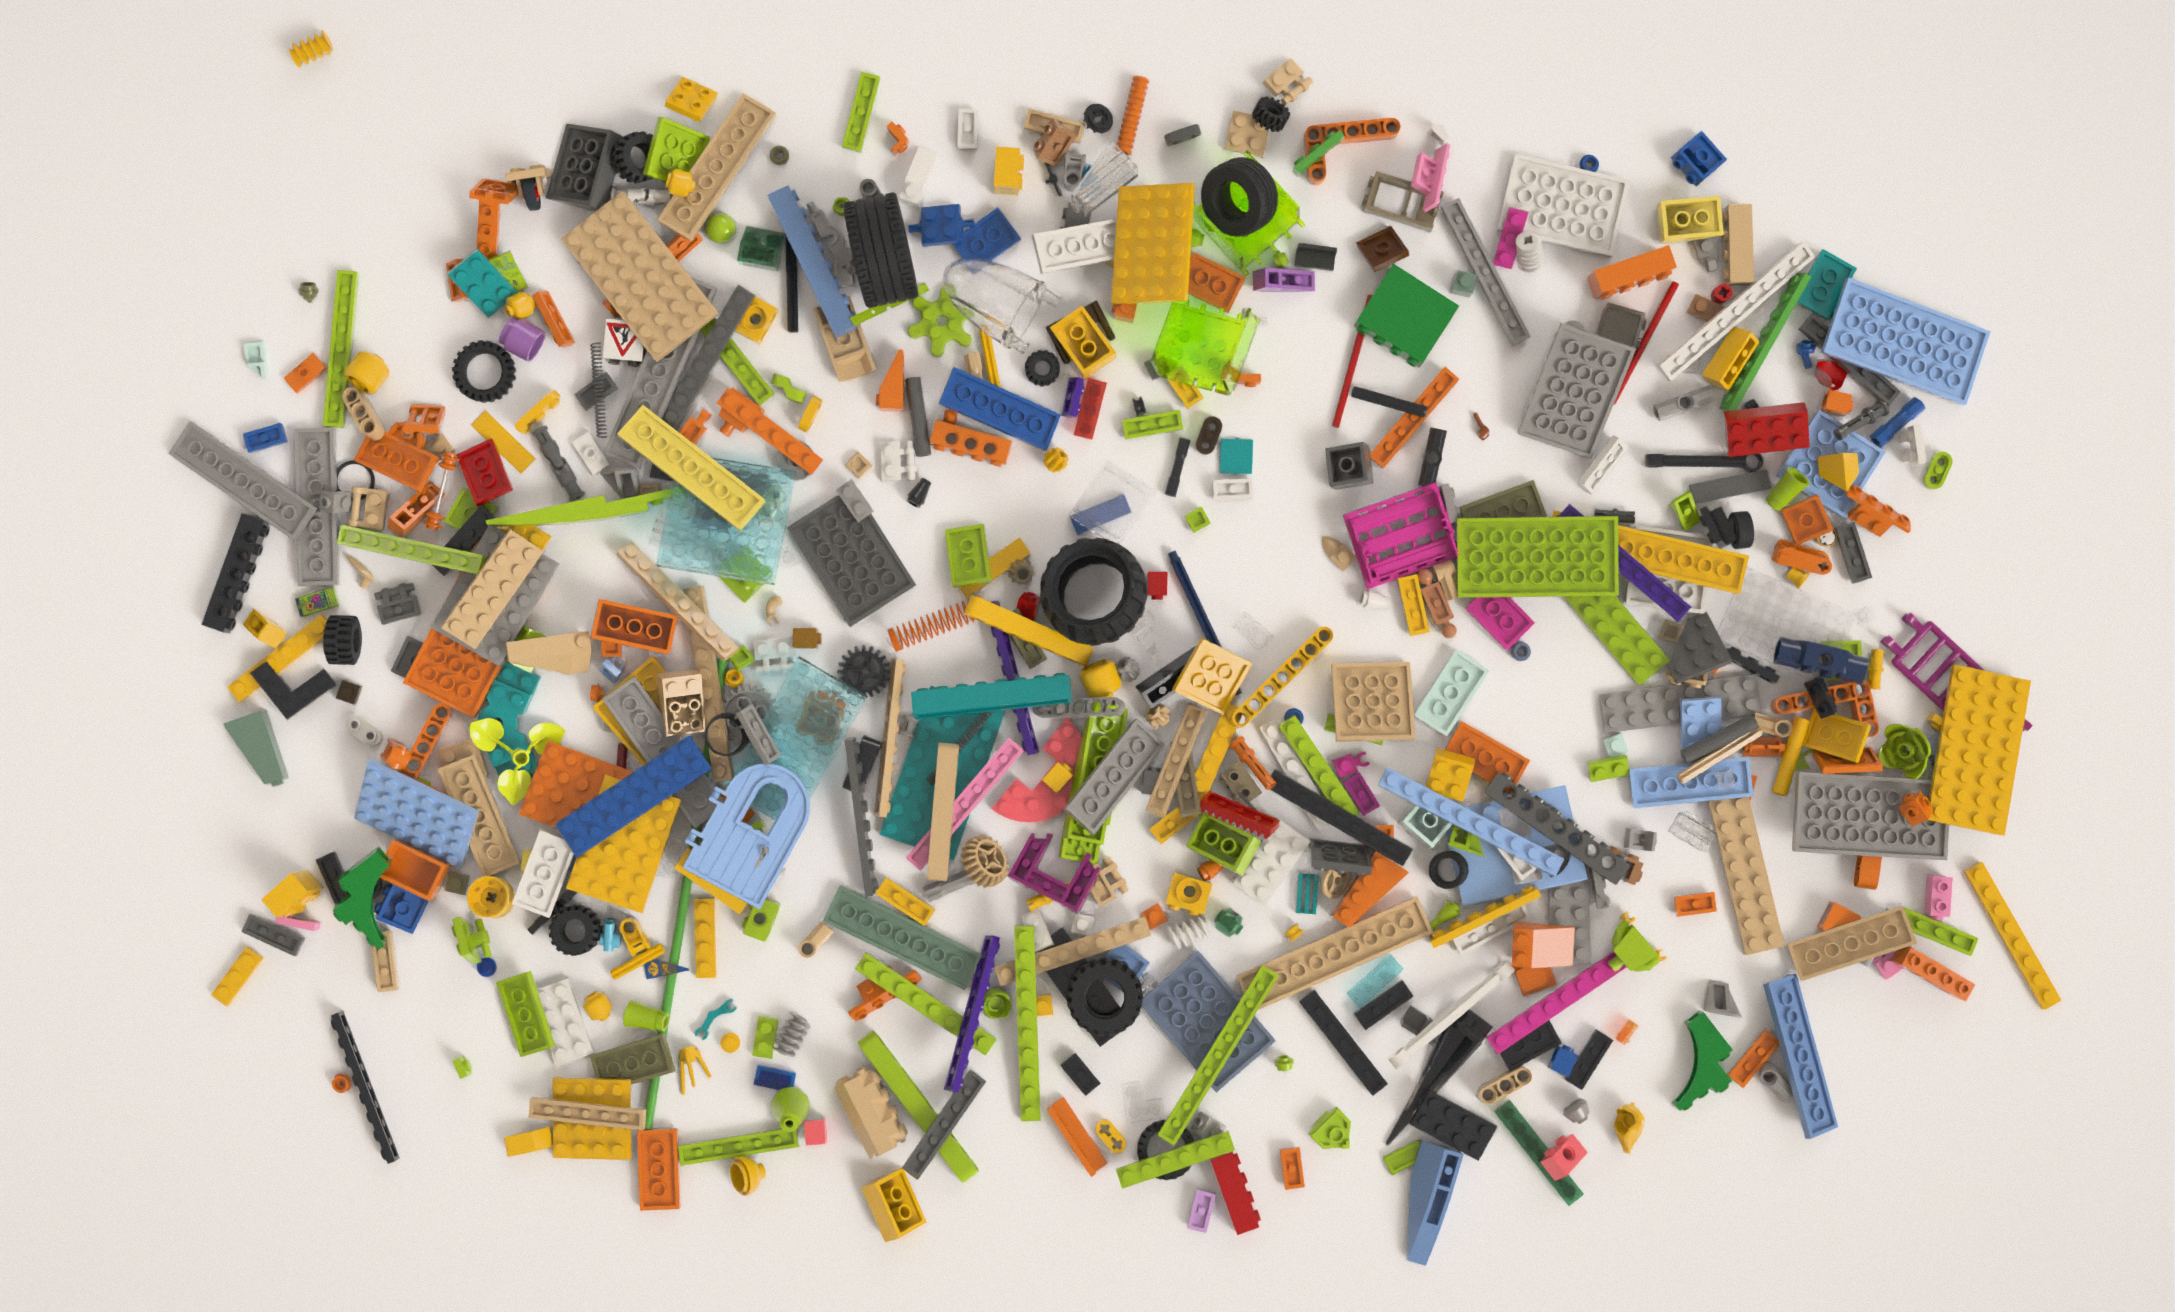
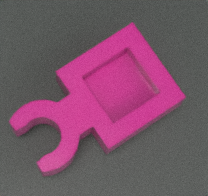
M1366 752L1358 753L1356 758H1353L1352 753L1332 760L1339 779L1357 773L1356 766H1368L1370 762L1362 763L1360 761L1361 756L1366 755Z

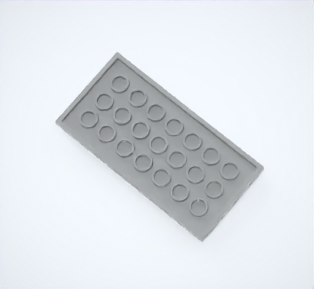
M1796 772L1792 837L1793 852L1947 861L1949 825L1926 820L1911 827L1906 818L1900 814L1898 807L1906 794L1911 792L1915 794L1921 791L1923 796L1929 798L1932 780Z

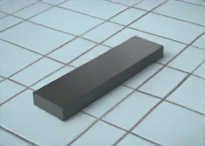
M1767 470L1689 485V490L1695 504L1771 489Z

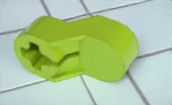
M774 373L770 385L783 389L788 400L803 404L806 392L793 388L790 378Z

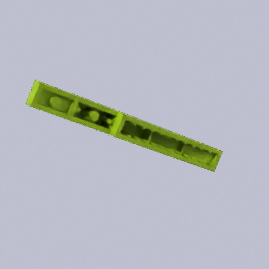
M681 486L607 503L605 496L601 495L486 520V524L488 526H545L606 520L649 512V503L652 506L664 504L663 500L671 499V502L683 500L682 496H686L685 488Z

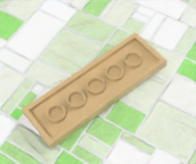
M509 528L443 622L441 628L476 649L544 551Z
M476 754L438 768V773L448 796L479 810L469 846L482 876H491L521 864L522 862Z
M1902 905L1787 943L1799 979L1804 981L1917 944V941Z

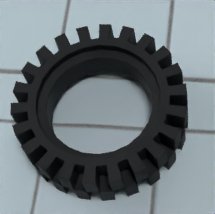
M478 340L476 343L471 342L469 346L465 345L462 347L464 349L462 352L458 351L456 354L458 355L457 359L454 358L453 360L455 365L452 367L454 372L452 378L462 394L476 402L492 403L496 399H502L504 394L507 395L509 393V388L512 389L514 386L512 384L513 380H516V376H514L516 368L514 367L515 362L511 355L503 347L491 341ZM481 354L495 356L499 360L502 369L499 381L489 389H477L470 384L467 378V367L470 361Z

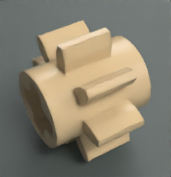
M1161 703L1152 709L1148 707L1146 711L1148 718L1146 721L1155 728H1158V726L1163 727L1169 722L1170 716L1168 713L1170 710Z

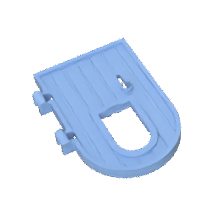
M758 764L744 769L730 781L725 791L716 786L708 801L717 806L701 833L692 828L684 842L692 846L693 849L682 866L683 869L759 910L805 829L810 814V800L802 781L790 770L775 764ZM772 783L783 789L785 803L766 835L758 829L754 830L751 825L746 824L742 819L759 789L765 784ZM720 794L727 797L724 804L717 800ZM697 836L703 839L700 846L693 843ZM766 847L768 853L763 856L757 868L755 864L762 853L761 849Z

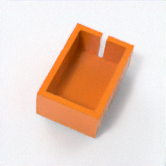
M392 839L386 855L393 858L390 859V867L383 872L380 878L428 901L435 900L451 865L402 840Z

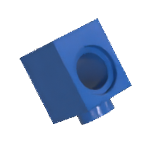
M1565 1044L1562 1047L1557 1046L1547 1067L1569 1077L1578 1055L1573 1053L1574 1048Z

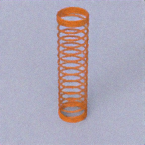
M962 601V602H961V603H962V607H963V610L965 611L966 605H965L964 601ZM956 603L958 619L952 605H950L953 624L947 609L944 607L947 626L938 609L942 628L934 612H932L936 630L928 614H926L929 632L923 618L920 616L925 636L917 620L914 619L919 639L911 622L908 621L913 641L905 624L902 623L907 643L899 627L896 626L901 645L894 629L891 627L887 631L892 645L897 652L904 649L902 640L908 648L910 647L908 637L911 643L915 645L914 635L917 641L921 643L920 633L923 639L927 641L926 631L932 639V629L936 636H939L937 624L941 632L945 634L943 622L947 630L951 632L949 620L953 628L957 629L955 618L960 627H963L961 616L966 625H969L967 615L964 617L958 603ZM969 617V618L971 619V621L974 623V622H975V619Z

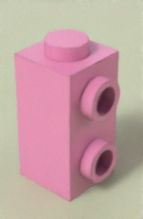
M1927 875L1924 914L1930 915L1933 920H1943V917H1950L1953 877Z

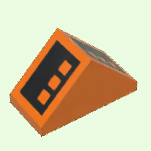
M1829 901L1817 924L1818 930L1825 931L1860 920L1861 917L1838 903Z

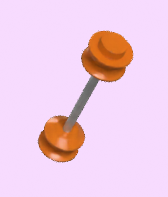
M447 451L444 454H440L443 457V461L438 463L445 470L434 512L425 513L428 516V521L423 522L427 524L426 528L437 531L438 528H443L440 525V520L445 519L438 511L448 471L457 469L458 467L454 464L455 461L460 460L456 458L457 454Z

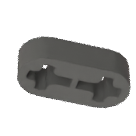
M1194 124L1172 131L1163 137L1166 145L1172 146L1196 138L1202 133L1199 124Z

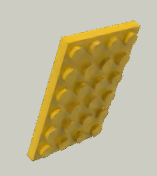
M1191 182L1119 187L1111 303L1187 302L1195 184Z
M605 775L598 795L621 780ZM673 796L669 797L576 858L566 889L643 913L682 799Z

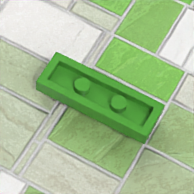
M1340 130L1336 133L1333 131L1324 138L1325 142L1323 144H1316L1309 150L1310 154L1305 158L1301 156L1294 162L1293 173L1297 177L1342 142L1345 137Z

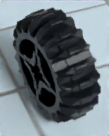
M862 645V651H859L858 646H855L854 650L856 653L854 654L851 650H848L847 652L850 657L842 656V659L846 660L845 664L842 662L838 663L839 666L844 667L843 670H837L838 674H843V677L838 678V680L846 681L842 688L849 686L848 694L855 690L854 697H858L860 692H862V698H866V692L869 693L870 697H874L873 690L880 694L881 691L878 687L886 688L882 681L890 680V678L884 677L885 674L891 673V670H885L884 668L890 665L889 662H882L886 659V656L883 655L879 658L880 650L873 654L874 647L870 646L869 651H866V645ZM866 655L865 660L860 666L851 665L855 658ZM872 657L880 667V674L873 672L870 668ZM866 666L868 668L867 670H869V673H872L873 675L868 674L864 675V677H861V673L855 670V668L864 669V667ZM848 670L857 674L856 686L850 681ZM867 678L878 679L871 687L862 688Z

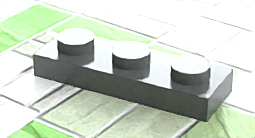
M1855 522L1835 527L1834 530L1837 534V540L1851 583L1854 584L1873 578Z
M252 913L248 915L241 931L292 956L298 955L305 940V937Z

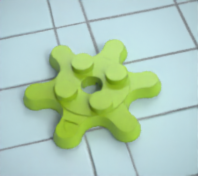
M948 285L940 289L939 298L935 302H929L923 296H918L912 300V306L920 312L921 319L917 324L908 327L907 334L911 339H917L922 336L928 337L931 340L930 353L933 357H941L944 354L945 345L949 341H956L962 347H968L972 342L970 334L966 333L963 329V323L965 320L976 315V307L973 304H966L962 307L956 306L953 303L954 290ZM945 316L947 318L946 325L939 326L936 323L937 318Z

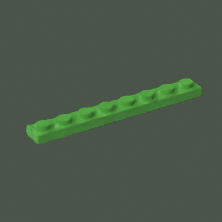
M1796 273L1790 278L1789 286L1780 296V302L1776 309L1771 312L1767 325L1760 331L1759 344L1732 384L1729 392L1723 397L1719 408L1723 412L1737 410L1811 279V276L1807 273Z

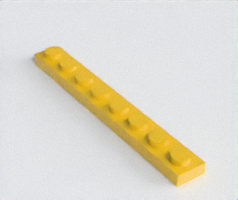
M1979 862L1963 871L2040 1007L2046 1010L2062 1001L1984 863Z

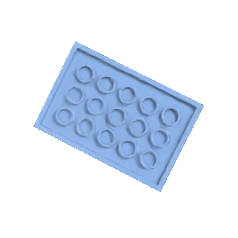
M370 759L366 766L354 819L461 869L466 860L479 810Z

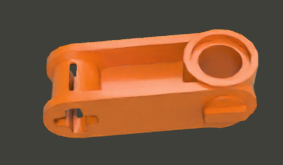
M1779 539L1774 546L1771 560L1777 564L1819 575L1828 574L1832 569V563L1826 552L1783 539Z
M388 738V744L384 752L380 754V757L391 769L404 770L410 761L412 753L403 743Z

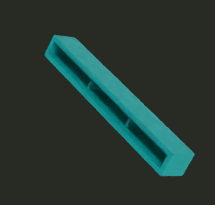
M1055 673L1054 676L1049 677L1036 675L1031 679L1017 677L1013 681L998 679L995 680V683L980 681L976 682L975 685L957 684L956 687L950 688L948 686H938L932 690L919 688L917 691L911 692L912 713L916 720L1073 703L1071 679L1065 673Z

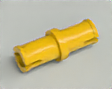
M1871 649L1870 666H1868L1867 671H1869L1868 684L1872 690L1881 689V674L1884 672L1882 667L1884 650Z

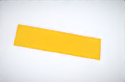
M486 410L471 424L485 440L492 438L499 453L521 474L536 459Z

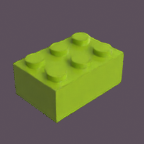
M1204 812L1186 847L1243 877L1261 841L1255 836Z

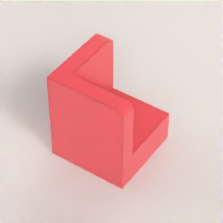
M826 1118L804 1122L806 1145L827 1143Z

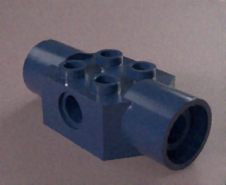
M1780 637L1775 648L1773 663L1794 669L1800 668L1801 672L1809 674L1819 672L1821 677H1836V679L1861 685L1867 673L1869 659L1855 655L1848 650L1811 641ZM1819 656L1823 660L1822 665L1819 663Z

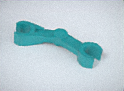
M729 999L718 1009L708 1012L702 1027L695 1031V1036L698 1035L700 1030H703L705 1036L702 1040H705L709 1035L708 1029L717 1016L732 1013L737 1009L735 1007L731 1010L727 1007V1004L734 1000Z

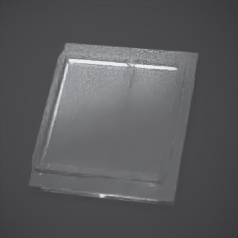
M1107 459L1075 504L1069 517L1098 536L1121 544L1157 491Z

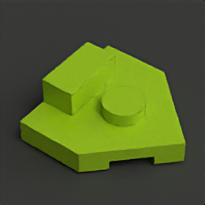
M1336 1106L1330 1112L1326 1111L1313 1124L1315 1127L1308 1133L1322 1149L1350 1148L1349 1134L1351 1121Z

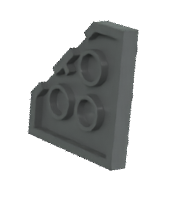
M1707 612L1688 618L1671 656L1668 670L1676 684L1732 664V659Z

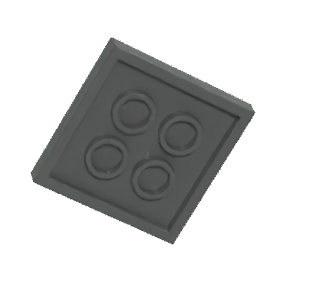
M1309 838L1311 842L1308 846L1312 868L1319 871L1329 869L1337 873L1354 872L1356 875L1371 874L1372 864L1368 846Z

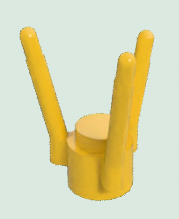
M694 1045L679 1049L680 1055L678 1057L680 1061L682 1095L685 1094L684 1063L687 1064L692 1087L696 1086L691 1064L696 1061L695 1057H697L706 1075L709 1078L711 1077L701 1057L700 1050H695Z

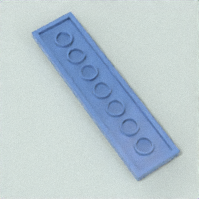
M1796 973L1767 982L1763 986L1805 1139H1812L1838 1128V1123Z

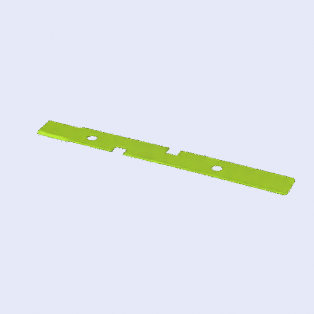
M926 283L917 286L919 295L930 291ZM907 298L906 301L898 302L897 300V303L889 304L887 302V305L869 308L850 317V320L856 326L888 311L886 308L888 306L892 309L909 300Z

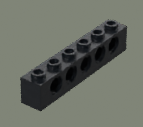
M241 513L201 625L229 634L235 628V617L243 606V595L249 589L250 576L254 574L257 566L255 562L263 551V540L270 531L268 522ZM253 532L254 539L253 541L249 542L248 534ZM246 550L248 556L243 561L241 559V553ZM239 569L241 576L235 579L234 572ZM230 588H233L234 595L229 598L227 592ZM226 606L227 614L222 616L221 609Z

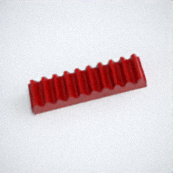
M1209 791L1200 800L1202 813L1207 810L1209 816L1214 813L1216 819L1221 816L1223 822L1228 819L1230 825L1235 822L1237 828L1242 825L1244 831L1249 828L1250 833L1252 834L1256 831L1258 837L1264 834V839L1266 840L1279 828L1280 820Z

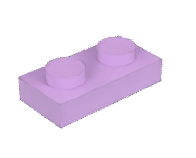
M1196 1188L1187 1224L1188 1229L1207 1233L1216 1193Z

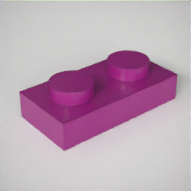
M1360 772L1342 782L1362 816L1380 807Z

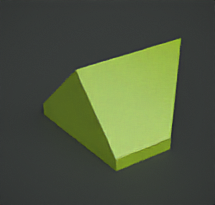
M1453 825L1447 845L1485 857L1479 838Z

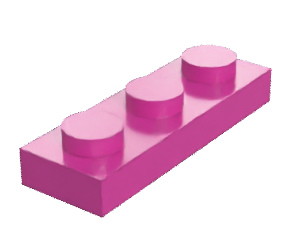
M1509 206L1493 259L1494 265L1512 269L1517 253L1516 238L1524 230L1528 211Z

